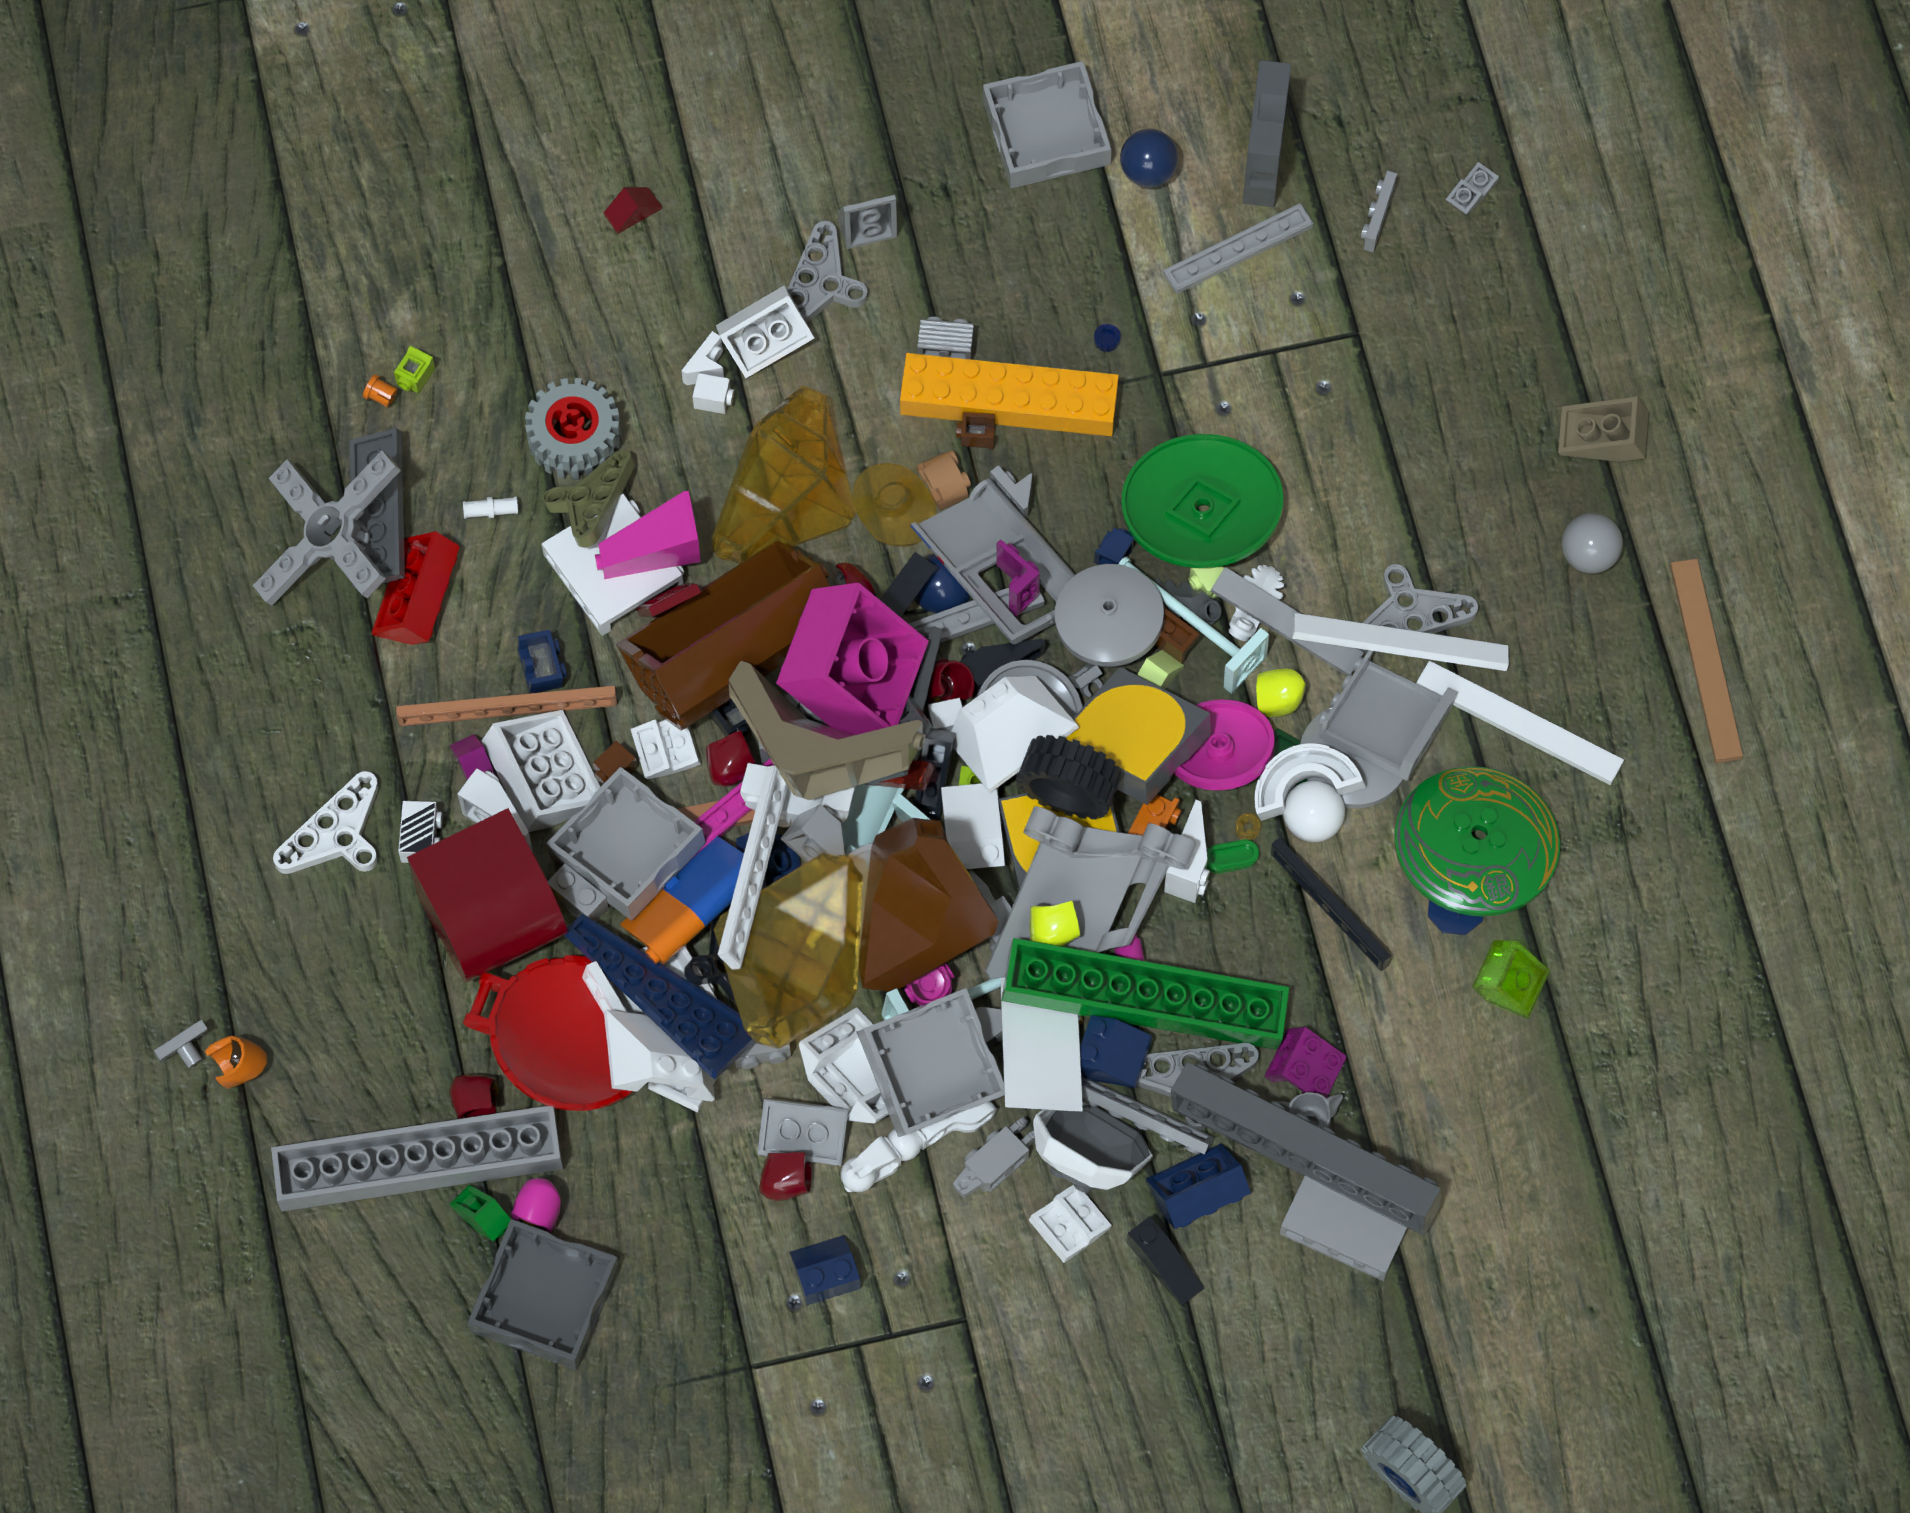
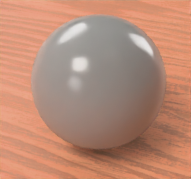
M1586 513L1574 518L1567 525L1563 532L1561 544L1564 557L1572 567L1583 573L1595 574L1606 571L1617 562L1622 552L1623 539L1618 526L1609 517L1599 513Z

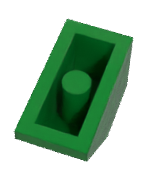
M470 1185L449 1204L479 1234L491 1241H494L506 1232L511 1220L494 1198Z

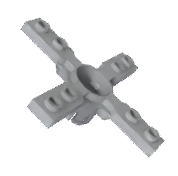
M381 450L345 488L344 496L339 502L331 501L325 503L297 467L289 460H286L269 477L270 481L293 510L299 513L305 520L304 538L297 546L289 547L253 585L266 603L272 606L310 566L316 564L322 557H329L335 561L361 595L366 598L386 579L364 552L365 546L362 544H368L370 537L369 533H365L368 532L365 524L359 520L364 514V509L401 471L386 452ZM341 525L339 534L332 542H330L332 537L328 536L324 532L328 533L329 535H333L335 530Z

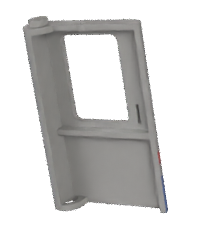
M991 478L980 482L966 500L919 524H916V522L911 524L910 527L1012 644H1017L1055 623V610L1027 625L1021 624L978 575V573L996 564V543L1001 539L1006 544H1012L1026 562L1029 560L1037 566L1040 573L1039 583L1055 601H1057L1065 584L1075 576L1071 569Z

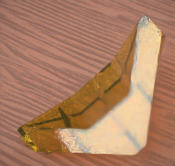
M801 386L756 423L747 440L712 536L713 552L718 558L740 564L776 540L794 547L849 527L856 515L829 415L827 396L806 386Z
M820 854L761 890L741 968L732 970L724 962L744 1030L757 1044L780 1049L849 1006L855 996L858 982L863 875L855 867L853 860L845 855H838L836 857ZM729 911L720 916L714 929L719 948Z

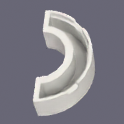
M1300 744L1280 752L1265 766L1266 768L1256 785L1255 808L1261 821L1282 815L1289 792L1297 783L1309 778L1327 780L1336 788L1341 796L1364 789L1366 786L1357 767L1343 753L1323 744Z
M747 764L740 793L745 801V805L750 809L756 810L767 766ZM787 787L778 826H791L799 814L820 804L831 809L835 814V818L842 824L848 817L855 787L813 800L794 796L789 787Z

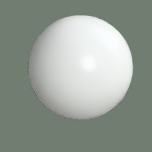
M1303 782L1293 788L1285 800L1284 821L1290 832L1297 838L1306 842H1322L1333 837L1341 828L1345 818L1344 801L1337 790L1325 782Z

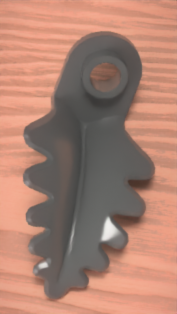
M1155 578L1153 580L1207 624L1211 625L1220 618L1221 607L1219 603L1203 591L1194 590L1188 582H1182L1178 587H1175L1171 580H1167L1164 586H1162L1159 579ZM1163 603V607H1164V608H1166L1167 610H1169L1171 613H1173V614H1174L1175 616H1177L1178 618L1181 617V616H1179L1176 612H1174L1171 608H1169L1167 605H1165V604Z

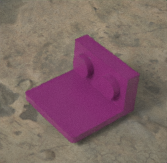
M1000 539L996 543V564L1012 578L1009 584V611L1017 617L1039 597L1040 573L1037 566L1029 560L1026 562L1012 544H1006Z
M1306 1027L1287 1029L1264 1077L1272 1083L1288 1081L1303 1093H1319L1327 1098L1346 1056Z

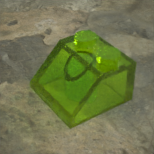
M1493 940L1472 988L1487 1002L1523 1018H1529L1550 970L1518 941Z

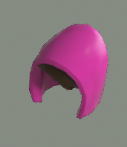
M529 1179L523 1184L516 1197L511 1212L512 1219L515 1221L522 1220L533 1227L543 1226L546 1228V1232L551 1233L556 1226L560 1214L561 1198L558 1189L547 1179Z

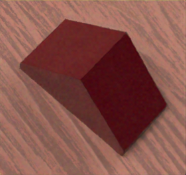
M624 187L604 211V216L616 233L619 234L660 211L662 206L648 187Z

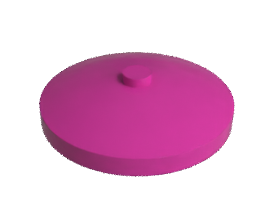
M1211 700L1196 704L1195 706L1210 713L1211 735L1188 760L1174 771V774L1189 785L1206 790L1233 789L1246 785L1258 778L1264 772L1265 766L1273 759L1275 752L1273 728L1265 715L1246 703L1234 700Z

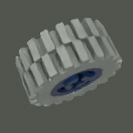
M1392 1415L1362 1446L1361 1453L1364 1454L1363 1457L1370 1463L1369 1466L1378 1473L1381 1480L1385 1481L1393 1491H1396L1405 1502H1409L1411 1507L1415 1510L1419 1509L1421 1513H1442L1467 1486L1462 1473L1454 1467L1455 1464L1452 1460L1448 1459L1445 1453L1440 1448H1437L1431 1439L1426 1438L1419 1429H1414L1409 1422L1403 1421L1398 1416Z

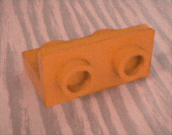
M1156 795L1148 805L1143 803L1128 834L1143 836L1148 823L1161 826L1167 830L1171 824L1176 825L1182 813V810L1179 809L1180 799L1174 797L1173 801Z

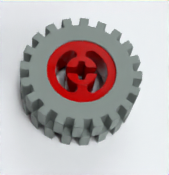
M568 378L560 379L561 386L556 387L554 382L547 385V393H544L541 389L536 393L537 402L531 400L528 405L529 412H526L525 427L531 454L535 456L537 464L541 466L544 463L545 471L552 474L554 469L557 470L559 478L565 479L566 473H571L572 480L579 479V473L585 472L586 476H588L594 468L605 462L614 453V450L619 451L621 427L618 408H616L612 396L608 398L607 390L601 387L597 391L596 383L590 380L587 386L583 385L582 378H575L574 384H568ZM581 414L589 418L592 422L590 429L587 431L585 428L584 417H581ZM558 421H560L562 435L565 434V437L560 436L554 430Z

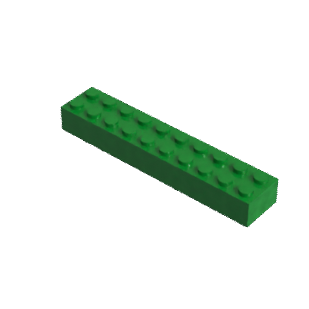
M1013 938L1009 948L1001 1001L1088 1017L1093 1015L1112 1018L1127 1024L1234 1043H1250L1257 1047L1277 1050L1283 1039L1289 987Z

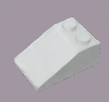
M476 768L458 792L462 815L478 823L509 808L533 853L529 832L502 788L499 779L489 771L484 773Z
M983 784L941 787L945 835L948 843L966 869L1005 866L997 788L989 792Z
M1198 800L1195 801L1181 834L1197 843L1186 870L1169 866L1166 872L1164 892L1196 903L1198 895L1204 896L1209 883L1207 879L1210 870L1206 869L1207 852L1201 801Z

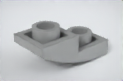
M1478 162L1464 180H1460L1446 198V201L1467 216L1500 180L1499 176Z

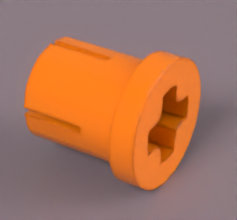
M374 374L365 387L363 398L367 400L372 399L388 408L394 401V396H396L398 389L380 380L381 377Z

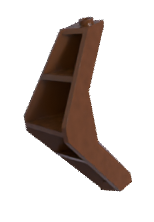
M912 818L877 834L874 838L870 854L858 961L862 988L892 991L897 988L899 990L994 935L999 923L998 917L948 843L941 821Z

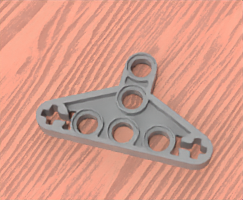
M829 221L817 223L813 228L787 289L791 297L800 295L804 298V302L797 305L806 323L816 317L832 302L858 308L867 302L868 297L867 288L864 283L842 276L835 225ZM825 231H829V235L825 236L823 245L820 244L821 234H823ZM813 251H819L823 257L819 261H812L808 255ZM804 273H809L814 279L810 283H803L799 280V277ZM829 281H834L838 284V288L834 291H827L823 286ZM858 289L862 291L863 296L859 299H852L848 296V293L851 290Z
M1392 564L1385 570L1383 578L1389 598L1363 623L1414 631L1408 628L1407 622L1411 619H1416L1421 622L1422 627L1415 631L1433 634L1473 621L1477 615L1478 604L1474 598L1467 595L1414 589L1406 568L1399 564ZM1393 572H1397L1403 576V581L1392 583L1388 576ZM1401 596H1408L1412 599L1413 603L1408 607H1403L1399 605L1397 599ZM1461 605H1465L1466 608H1470L1469 614H1466L1464 610H1461ZM1449 606H1453V613L1456 612L1454 619H1453L1452 610L1450 609ZM1441 611L1447 615L1448 619L1443 623H1439L1433 619L1432 615L1435 612ZM1359 649L1360 651L1364 652V654H1367V652L1369 651V650Z
M1239 1043L1147 1054L1137 1086L1171 1097V1089L1184 1068L1182 1061L1187 1057L1196 1059L1198 1064L1206 1067L1211 1074L1219 1078L1224 1076L1235 1081L1256 1066L1258 1051L1250 1043ZM1244 1051L1247 1052L1248 1056H1253L1250 1057L1247 1063L1244 1062L1243 1058H1238L1241 1057ZM1233 1052V1058H1236L1234 1059V1067H1230L1231 1056L1229 1053ZM1214 1054H1221L1225 1057L1226 1062L1223 1066L1216 1067L1210 1063V1057ZM1160 1060L1166 1061L1170 1065V1069L1166 1073H1159L1154 1068L1155 1063ZM1146 1062H1150L1149 1071L1151 1076L1146 1077L1147 1069H1144L1146 1068ZM1184 1116L1187 1125L1198 1130L1206 1128Z

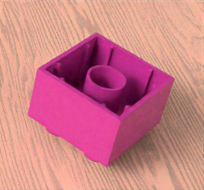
M860 583L812 589L776 684L832 728L858 735L898 725L929 641Z

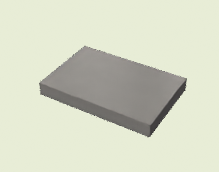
M764 1098L757 1155L767 1156L770 1152H804L806 1156L805 1161L841 1166L849 1109Z

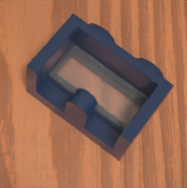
M550 630L518 636L517 651L529 694L562 688L563 679L566 678L564 663H559L557 655L560 654L557 638L552 639Z

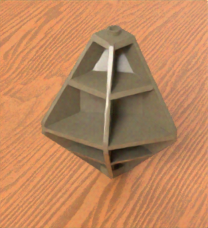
M740 661L729 678L730 698L741 712L773 764L779 770L780 775L794 796L813 800L909 770L911 762L924 745L923 721L914 720L853 735L807 719L749 663Z

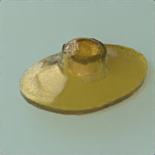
M892 463L876 464L865 469L857 477L854 484L853 503L856 512L864 526L877 540L891 546H910L922 541L910 526L914 522L919 524L936 515V505L927 487L911 470Z

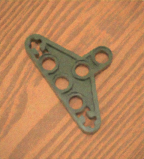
M619 450L614 452L576 486L554 487L543 495L544 503L549 512H569L572 534L579 547H590L599 540L635 467L630 451Z

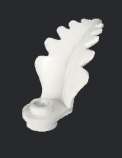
M1258 565L1257 569L1252 568L1253 578L1248 575L1244 576V579L1279 600L1283 597V594L1276 590L1284 586V583L1279 582L1283 580V577L1280 576V573L1274 567ZM1236 608L1229 623V633L1239 640L1248 641L1255 634L1260 622Z

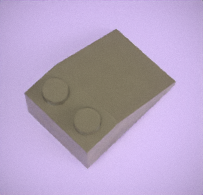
M1638 396L1562 406L1558 453L1561 456L1617 462L1645 459L1649 412Z

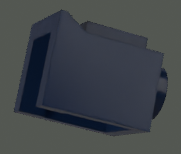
M1113 528L1112 532L1108 531L1099 545V549L1095 550L1094 563L1098 565L1118 564L1124 557L1130 556L1134 548V538L1128 531L1122 528Z

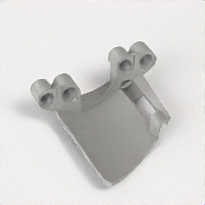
M1034 806L1023 833L1040 842L986 966L985 972L989 979L1005 977L1009 948L1013 938L1030 941V907L1033 905L1037 906L1039 903H1047L1050 906H1054L1068 901L1073 902L1080 929V937L1063 947L1101 953L1109 949L1130 945L1169 866L1186 870L1197 843L1185 836L1172 834L1167 829L1152 823H1148L1143 836L1084 827L1071 819L1058 817L1047 809ZM1134 883L1146 884L1129 927L1109 932L1128 887Z

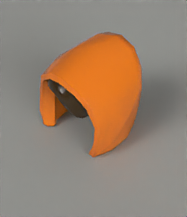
M229 1036L220 1039L205 1050L206 1055L211 1056L223 1071L224 1075L216 1077V1080L226 1089L236 1087L256 1078L267 1065V1053L259 1045L239 1036Z

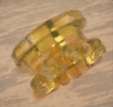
M1250 813L1242 814L1236 820L1235 833L1241 840L1251 841L1255 839L1260 831L1259 819ZM1243 823H1253V831L1250 829L1246 832L1243 831Z

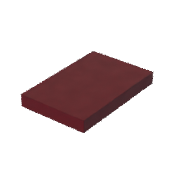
M695 583L680 584L644 602L636 610L640 617H653L700 594L701 591Z

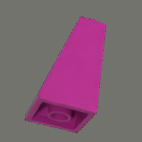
M689 491L680 493L598 544L600 554H595L597 571L603 570L604 579L701 562L698 535Z

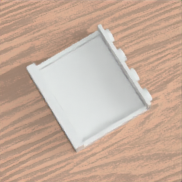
M624 494L620 496L599 540L594 545L585 548L579 547L572 534L571 526L542 543L543 555L602 636L611 631L610 623L673 584H683L682 575L685 574L681 566L604 579L603 570L597 571L595 554H600L598 544L641 518L639 516V508L633 500L628 501Z

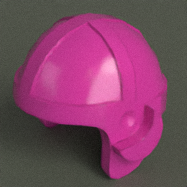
M947 964L940 965L907 984V988L904 990L911 1003L916 1002L922 1006L950 995L952 990L951 979L954 978V975Z

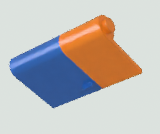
M716 836L675 876L664 884L665 887L632 921L626 918L619 925L648 948L645 953L655 964L659 961L665 964L731 904L744 853Z

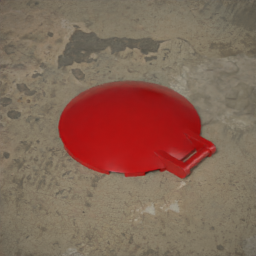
M564 955V958L549 960L544 958L527 965L524 970L515 976L513 975L509 980L489 973L482 974L478 981L480 987L470 1013H467L463 1020V1024L466 1027L490 1035L491 1047L498 1065L506 1077L520 1091L542 1104L569 1111H587L603 1108L620 1101L632 1092L612 1088L604 1013L582 978L586 965L592 963L587 957ZM492 990L498 994L487 1019L480 1015L489 992Z

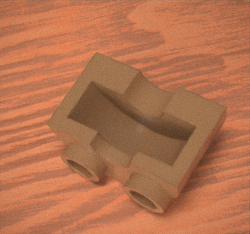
M953 450L943 452L916 465L919 475L929 487L931 496L940 511L969 498L967 487H970L971 483L965 472L960 473L957 467L959 464Z

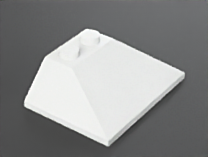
M1036 676L1002 678L961 708L951 732L956 733L953 749L985 788L992 792L1019 772L1033 738L1036 739L1040 735L1045 738L1046 735H1053L1056 739L1059 736L1067 737L1079 727Z
M857 1007L801 1040L799 1048L808 1081L833 1107L849 1109L848 1121L876 1123L889 1115L857 1035V1031L873 1024Z
M613 1010L604 1011L613 1089L637 1092L647 1082L686 1087L687 1098L711 1102L715 1100L713 1078L647 1015Z

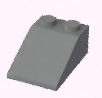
M895 195L847 205L838 210V223L846 249L897 237Z

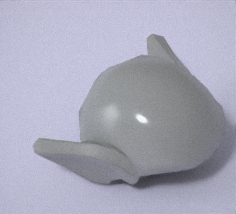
M1306 1092L1296 1095L1290 1102H1274L1282 1105L1285 1111L1293 1115L1301 1114L1311 1121V1124L1319 1128L1322 1126L1329 1128L1330 1119L1335 1115L1339 1104L1343 1100L1342 1094H1337L1326 1098L1319 1093Z

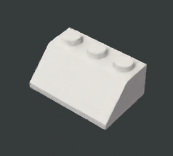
M785 286L780 287L716 325L719 336L745 378L814 339L811 330Z

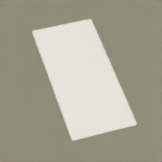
M1004 977V978H1000V979H1001V999H1002V992H1003V986H1004L1005 977ZM1001 1001L1005 1107L1082 1112L1078 1015Z

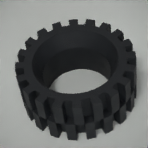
M1040 735L1036 739L1033 738L1017 775L1016 783L1020 785L1019 789L1022 792H1028L1027 796L1030 799L1039 800L1038 804L1052 807L1051 810L1055 812L1059 810L1071 817L1074 814L1080 819H1086V816L1090 819H1097V816L1102 818L1105 814L1107 815L1122 773H1120V767L1115 766L1116 762L1113 759H1106L1105 753L1094 751V747L1088 744L1083 746L1080 744V741L1074 739L1073 741H1068L1066 737L1062 736L1056 739L1053 735H1046V738Z

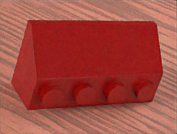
M436 531L404 538L405 578L388 582L371 634L410 645L428 642L433 634V626L441 610V602L449 586V578L457 562L460 546Z

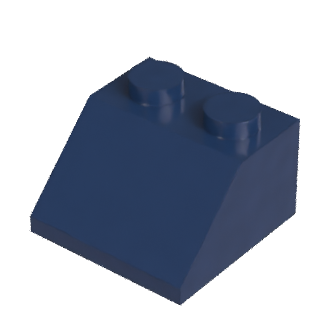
M1091 1015L1080 1046L1081 1075L1096 1082L1136 1088L1153 1037L1117 1019Z
M844 1235L789 1252L806 1306L861 1289L860 1277Z

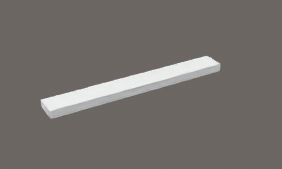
M1294 613L1292 639L1507 671L1509 665L1508 645Z
M1431 661L1428 662L1416 683L1440 696H1443L1448 687L1457 691L1454 706L1609 785L1612 784L1624 762V759Z
M768 766L766 768L718 951V956L732 970L740 969L788 787L776 766Z

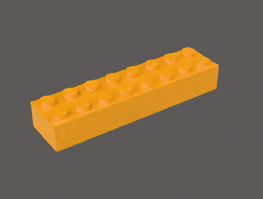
M906 353L900 396V415L962 421L963 412L995 414V425L1112 436L1119 375Z

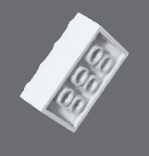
M563 710L493 723L482 739V743L499 779L528 832L550 828L569 820L590 802L594 793L600 788Z

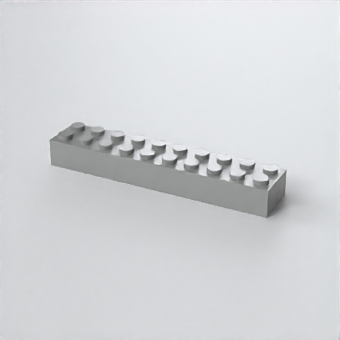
M550 1106L271 1147L276 1196L281 1212L563 1169L554 1107Z

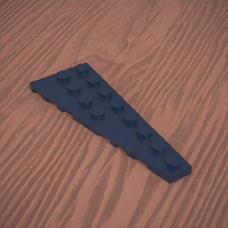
M581 914L567 927V934L564 936L592 963L596 961L602 972L713 1079L716 1080L762 1036V1027L661 963L655 964L645 953L587 916Z

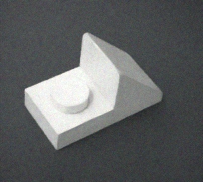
M712 331L682 369L684 384H696L698 373L724 378L723 367L716 363L723 352L721 337Z

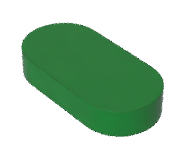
M1246 839L1213 845L1206 850V868L1216 874L1251 868L1258 861L1259 849L1253 841Z

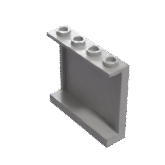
M1369 650L1364 658L1361 656L1358 658L1353 668L1355 672L1353 676L1347 675L1342 685V693L1337 692L1330 704L1332 709L1330 711L1325 710L1321 716L1319 725L1322 726L1319 737L1408 781L1452 710L1458 692L1448 687L1443 696H1440L1371 662L1373 651Z
M1304 1176L1281 1225L1280 1235L1384 1281L1407 1228Z

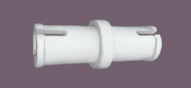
M487 497V500L463 501L464 519L481 516L494 518V515L518 514L517 497L503 499Z

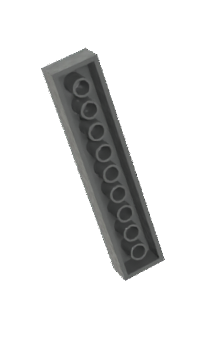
M1187 1062L1171 1089L1173 1111L1314 1180L1422 1236H1425L1440 1209L1441 1188L1433 1180L1426 1177L1421 1179L1413 1175L1412 1171L1403 1165L1395 1166L1387 1162L1383 1155L1377 1152L1369 1153L1361 1149L1357 1142L1350 1139L1345 1141L1337 1137L1331 1129L1323 1126L1319 1128L1311 1124V1121L1301 1114L1293 1115L1285 1111V1108L1274 1101L1269 1103L1261 1099L1255 1091L1251 1089L1243 1090L1235 1086V1083L1224 1076L1219 1078L1211 1074L1203 1065L1195 1064L1194 1066Z

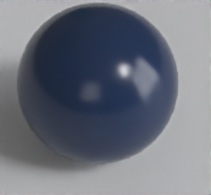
M1142 129L1133 133L1123 144L1120 153V164L1126 177L1134 184L1145 188L1158 187L1168 182L1175 174L1179 163V153L1175 142L1166 133L1157 129Z

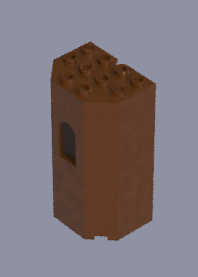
M776 540L700 589V594L675 605L618 642L616 646L640 690L654 704H657L655 709L659 715L682 731L731 699L729 695V678L740 661L751 664L764 677L783 665L811 590L830 587L826 579L829 577L828 572L821 563H815L811 557H805L801 551L795 552L789 544L785 545Z

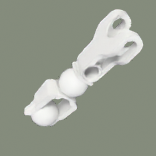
M989 1101L901 1137L897 1136L894 1128L887 1138L878 1137L858 1157L849 1159L842 1166L840 1173L845 1190L847 1192L859 1193L868 1190L874 1183L894 1174L901 1165V1161L914 1159L920 1152V1149L924 1150L952 1131L964 1133L977 1131L994 1117L997 1111L996 1106Z

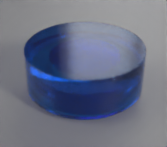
M1111 324L1099 326L1094 333L1095 346L1104 352L1115 350L1120 344V331Z

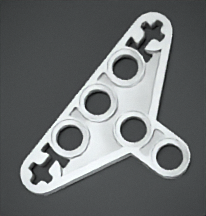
M366 771L358 773L287 839L274 853L273 860L276 869L283 874H289L343 856L359 871L366 872L372 870L378 860L376 851L361 835L379 788L374 774ZM362 781L364 783L370 781L371 788L367 789L364 787L361 789L360 783ZM359 793V797H360L362 800H361V801H358V799H357V797H356L355 794ZM350 798L354 803L350 809L342 810L338 807L340 800ZM331 817L334 820L331 827L324 829L318 825L321 818ZM343 834H349L353 837V841L348 846H341L337 842L338 838ZM302 836H312L314 838L313 844L309 847L300 846L299 839ZM292 846H295V849L302 854L301 857H298L297 852H293ZM361 852H369L372 854V859L366 864H361L357 861V856ZM281 857H290L292 862L290 864L287 862L282 864Z

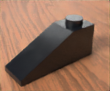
M1043 639L1021 641L1017 644L1006 643L985 646L976 651L971 650L967 652L960 662L971 671L974 679V691L977 694L988 676L999 667L1018 660H1036L1044 655L1045 641Z
M930 728L923 745L914 806L928 818L940 820L943 806L941 787L947 786L956 733Z
M1150 1216L1128 1232L1127 1244L1181 1307L1204 1290L1168 1236Z

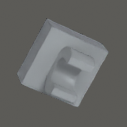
M1086 664L1068 677L1074 687L1079 688L1085 697L1091 696L1088 690V685L1091 682L1096 689H1100L1103 686L1102 682L1097 678L1102 672L1098 666L1093 664Z

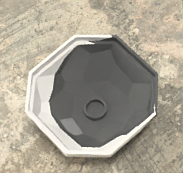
M1082 1102V1112L1042 1109L1036 1114L1033 1121L1036 1150L1043 1161L1050 1166V1172L1054 1176L1067 1179L1081 1192L1088 1193L1093 1189L1108 1190L1124 1184L1149 1163L1153 1157L1140 1132L1099 1107Z

